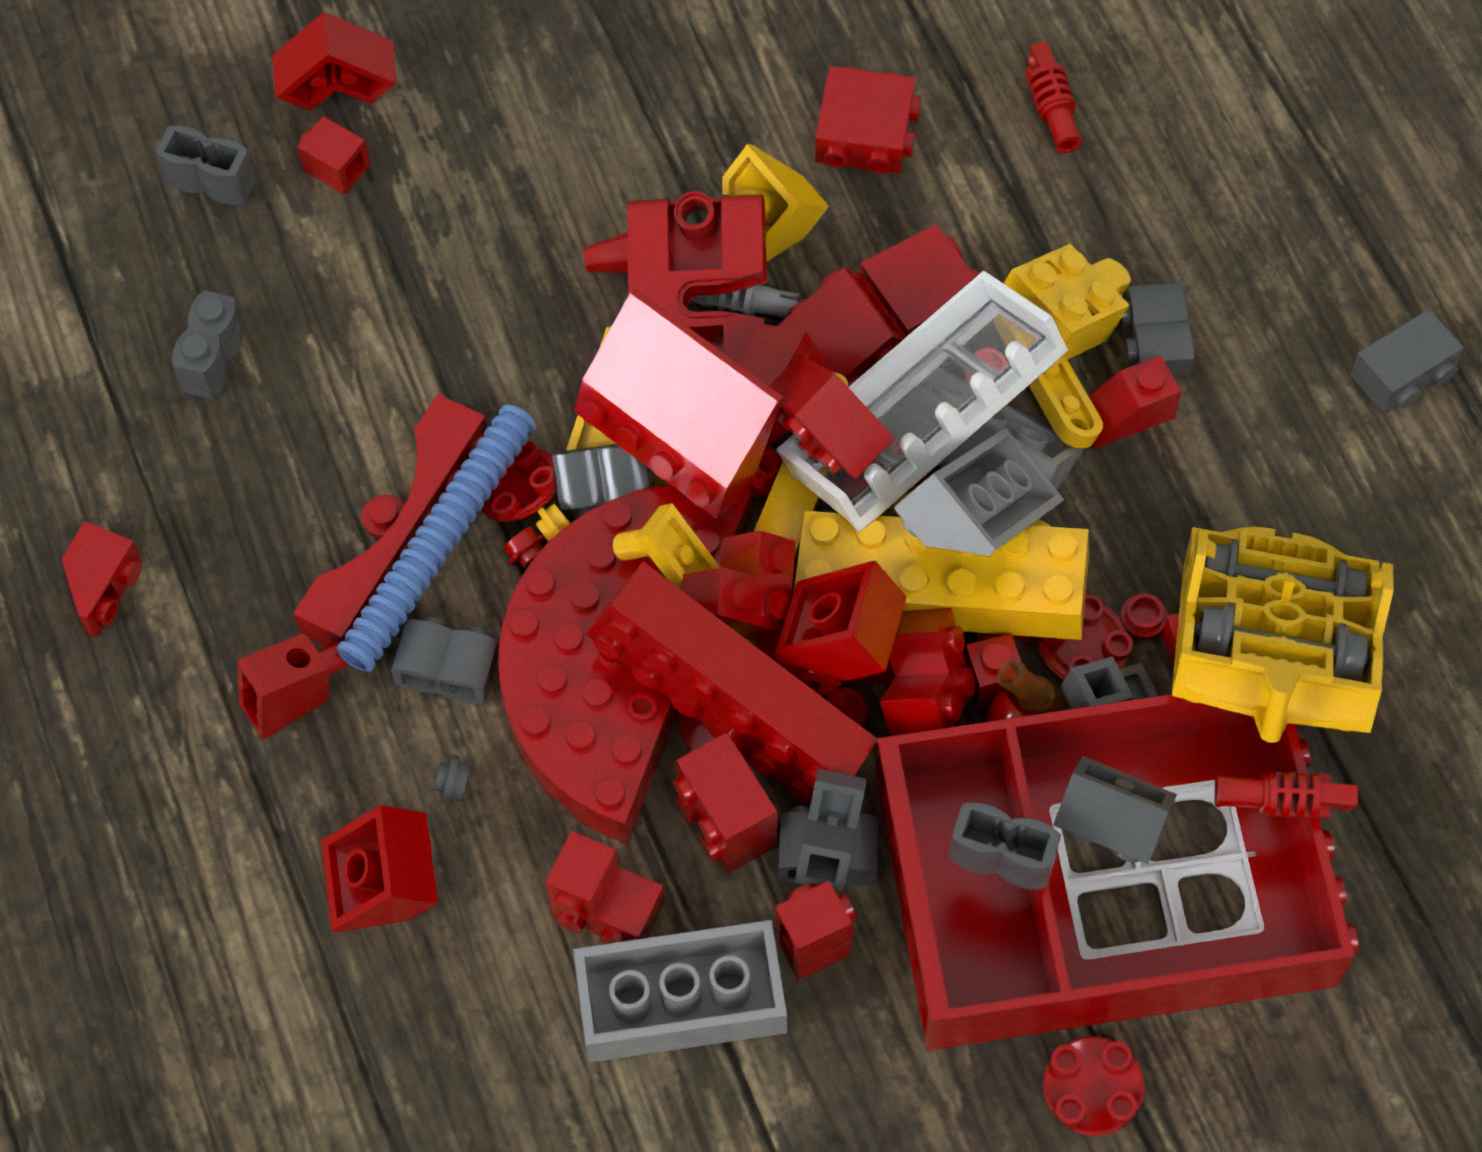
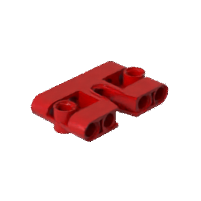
M692 191L685 193L679 199L629 201L627 207L628 296L633 290H639L739 364L758 325H765L764 318L725 311L693 312L687 308L689 302L698 296L725 295L767 283L764 195L746 194L708 197L702 192ZM701 210L708 213L706 219L700 224L692 225L686 222L688 216L694 211Z

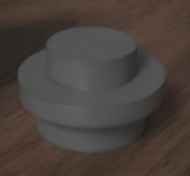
M451 755L449 764L443 762L439 764L433 790L442 792L440 802L448 803L449 799L457 801L462 799L470 764L460 762L459 756Z

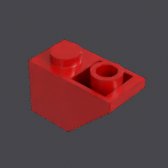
M84 521L61 560L78 616L88 635L97 638L103 626L109 625L114 620L119 608V600L127 586H133L138 580L142 569V560L133 541Z

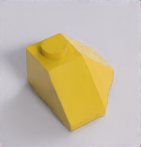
M753 144L745 146L722 177L723 195H764L767 261L803 240L829 207L804 176Z

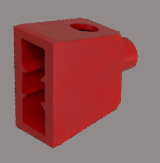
M299 634L237 660L239 705L262 740L327 701L329 698V676L349 666L337 652L338 642L335 641L316 650L308 636Z

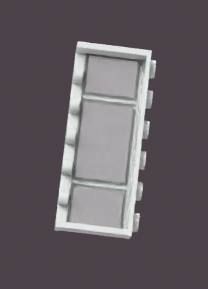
M982 271L848 387L895 437L856 479L841 470L834 475L820 462L818 464L815 463L798 447L797 444L800 442V439L794 434L776 450L793 478L803 483L846 518L859 533L1068 352V349L1051 315L987 272Z

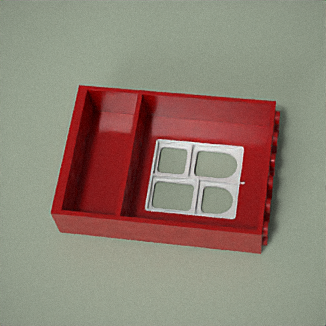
M1170 694L877 738L875 779L926 1051L1336 988L1339 986L1347 969L1350 968V964L1355 956L1354 954L1358 953L1359 945L1355 927L1352 923L1346 924L1342 906L1346 905L1345 886L1340 876L1334 877L1330 859L1334 858L1333 839L1328 829L1322 830L1320 818L1265 816V813H1260L1259 808L1216 807L1225 819L1227 835L1224 842L1215 851L1203 855L1163 861L1150 860L1149 864L1140 861H1126L1121 867L1085 873H1076L1070 868L1062 829L1053 826L1072 773L1082 756L1176 793L1175 802L1202 800L1215 806L1214 786L1217 775H1222L1223 777L1261 778V774H1266L1267 771L1308 773L1307 768L1311 764L1309 746L1305 738L1299 739L1295 724L1287 723L1278 742H1267L1260 737L1255 719L1252 716L1202 703H1193ZM962 804H987L1003 811L1011 819L1029 818L1038 820L1058 831L1061 837L1046 888L1038 890L1021 888L1007 882L998 873L979 874L956 865L949 858L952 833ZM1205 874H1219L1231 879L1240 888L1244 896L1245 910L1241 919L1233 926L1223 930L1205 933L1191 932L1186 923L1178 882L1182 878ZM1146 883L1157 887L1167 927V936L1165 938L1101 949H1093L1087 945L1077 903L1078 896L1088 892Z

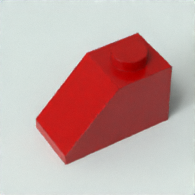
M1161 355L1119 371L1089 396L1103 422L1102 431L1092 445L1093 450L1175 418L1181 390Z

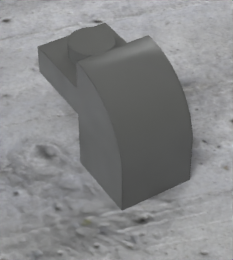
M1113 656L1071 668L1060 687V691L1069 709L1158 696L1142 663L1119 669Z
M818 769L795 883L804 885L815 883L816 886L830 881L835 891L844 892L867 779Z

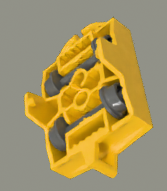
M1192 527L1182 573L1172 696L1183 698L1193 703H1202L1252 716L1255 719L1260 737L1267 742H1278L1287 723L1370 733L1382 692L1383 633L1394 590L1393 564L1383 562L1380 569L1379 561L1346 555L1334 548V546L1300 533L1292 532L1290 539L1275 536L1276 529L1265 527H1242L1223 532Z

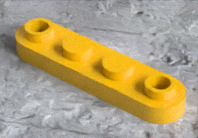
M1000 316L995 319L996 329L1006 347L1011 342L1017 341L1029 349V346ZM1068 360L1048 368L1029 385L1056 435L1064 444L1079 449L1092 446L1103 428L1100 415Z

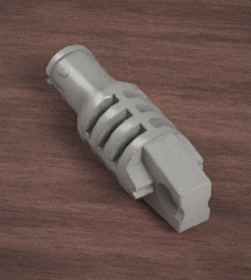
M758 285L725 295L698 296L691 301L707 308L718 306L720 311H725L727 308L730 309L731 313H738L740 311L742 314L749 316L760 313L785 319L788 317L790 308L799 302L800 294Z

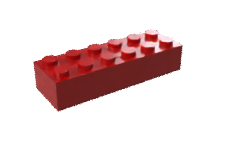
M644 561L619 588L585 634L594 641L595 647L603 655L612 659H619L631 668L634 677L640 683L650 688H657L672 699V705L680 713L688 717H695L709 727L710 733L715 739L728 733L738 750L749 758V763L753 768L764 775L774 776L787 786L788 793L800 803L811 804L818 769L854 776L877 742L876 737Z

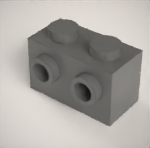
M1428 309L1358 352L1350 376L1381 412L1386 414L1397 406H1400L1402 409L1410 406L1422 395L1424 389L1434 383L1437 386H1441L1454 377L1458 372L1457 364L1464 347L1435 314Z
M1082 756L1072 773L1053 826L1063 829L1067 836L1076 841L1084 843L1094 842L1109 848L1115 856L1128 862L1140 861L1149 864L1177 794Z

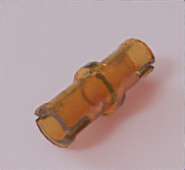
M1014 659L1013 664L1011 661H1007L999 669L997 674L998 683L1017 697L1018 704L1030 714H1044L1070 710L1066 701L1055 693L1052 683L1043 676H1035L1021 661Z

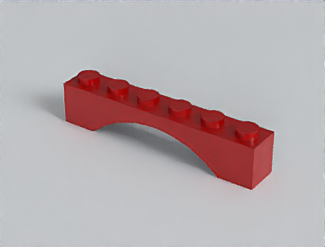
M440 394L436 395L414 429L417 443L416 474L410 496L399 517L384 536L362 555L337 569L317 576L293 613L301 634L325 646L335 641L338 643L346 641L345 634L349 629H354L353 622L357 618H362L360 613L365 606H370L368 601L372 595H378L376 589L381 583H385L384 577L386 574L393 572V564L397 560H401L400 554L404 549H409L408 542L413 537H416L415 532L420 526H424L423 521L427 515H432V507L435 504H439V497L442 493L447 492L446 487L451 481H454V475L459 470H462L461 465L466 459H469L470 452L477 448L476 443L479 439L484 437V432L487 429L484 415Z

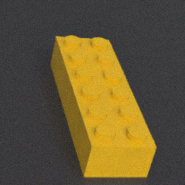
M804 511L794 590L799 580L875 560L907 596L903 611L952 608L956 626H960L963 632L1002 635L1012 633V635L1082 640L1089 563V529L1030 525L998 550L987 556L924 546L919 538L914 537L905 529L901 517L878 516L858 533L847 519L839 513Z

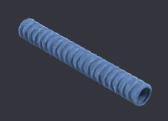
M503 405L500 408L499 416H495L492 420V426L485 430L484 437H481L476 443L477 448L470 452L469 459H466L461 465L462 470H459L454 475V481H451L446 487L447 492L442 493L439 497V504H435L432 507V515H427L423 521L424 526H420L415 532L416 537H413L408 542L409 549L402 551L400 554L401 560H397L392 566L393 572H388L384 577L385 583H381L376 589L378 595L371 596L368 601L370 606H365L360 612L362 618H357L353 622L354 629L347 631L345 634L346 641H341L336 647L340 657L347 664L357 670L371 672L376 666L374 660H379L383 656L382 648H387L392 642L390 636L397 635L399 632L398 625H403L407 620L406 613H411L414 610V602H419L423 597L422 591L429 588L431 585L430 579H434L438 574V568L444 566L446 556H450L454 551L453 545H457L461 541V534H465L469 529L468 523H472L477 517L476 512H479L484 507V501H487L492 495L491 490L498 486L499 479H502L507 473L506 468L513 464L514 457H517L522 451L521 446L528 442L529 435H532L536 430L534 420L523 409L513 405Z

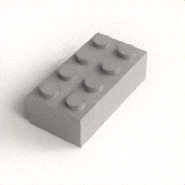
M772 920L573 949L589 1063L787 1033V1012Z

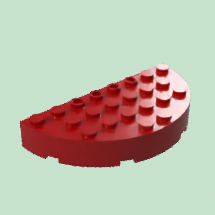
M672 485L639 490L607 501L574 520L545 545L521 577L510 599L499 641L498 669L505 711L519 754L543 790L551 798L554 797L563 807L572 812L574 818L593 830L622 843H629L678 710L672 705V699L657 688H650L640 683L634 677L631 668L619 659H612L603 655L595 647L594 641L585 635L615 593L643 561L665 577L650 556L626 561L619 559L613 550V540L618 533L642 529L659 506L672 503L720 566L722 538L745 534L751 519L750 491L717 519L701 507L695 505Z

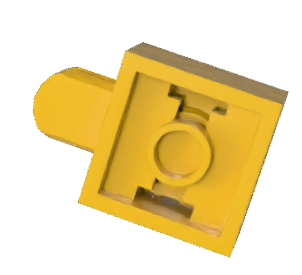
M1071 244L1012 269L1003 283L1052 316L1068 352L1049 368L1106 342L1130 306L1122 298L1123 293L1126 292L1131 282L1130 275L1125 267L1110 258L1100 260L1091 265ZM1000 315L1029 348L1037 342L1032 336Z

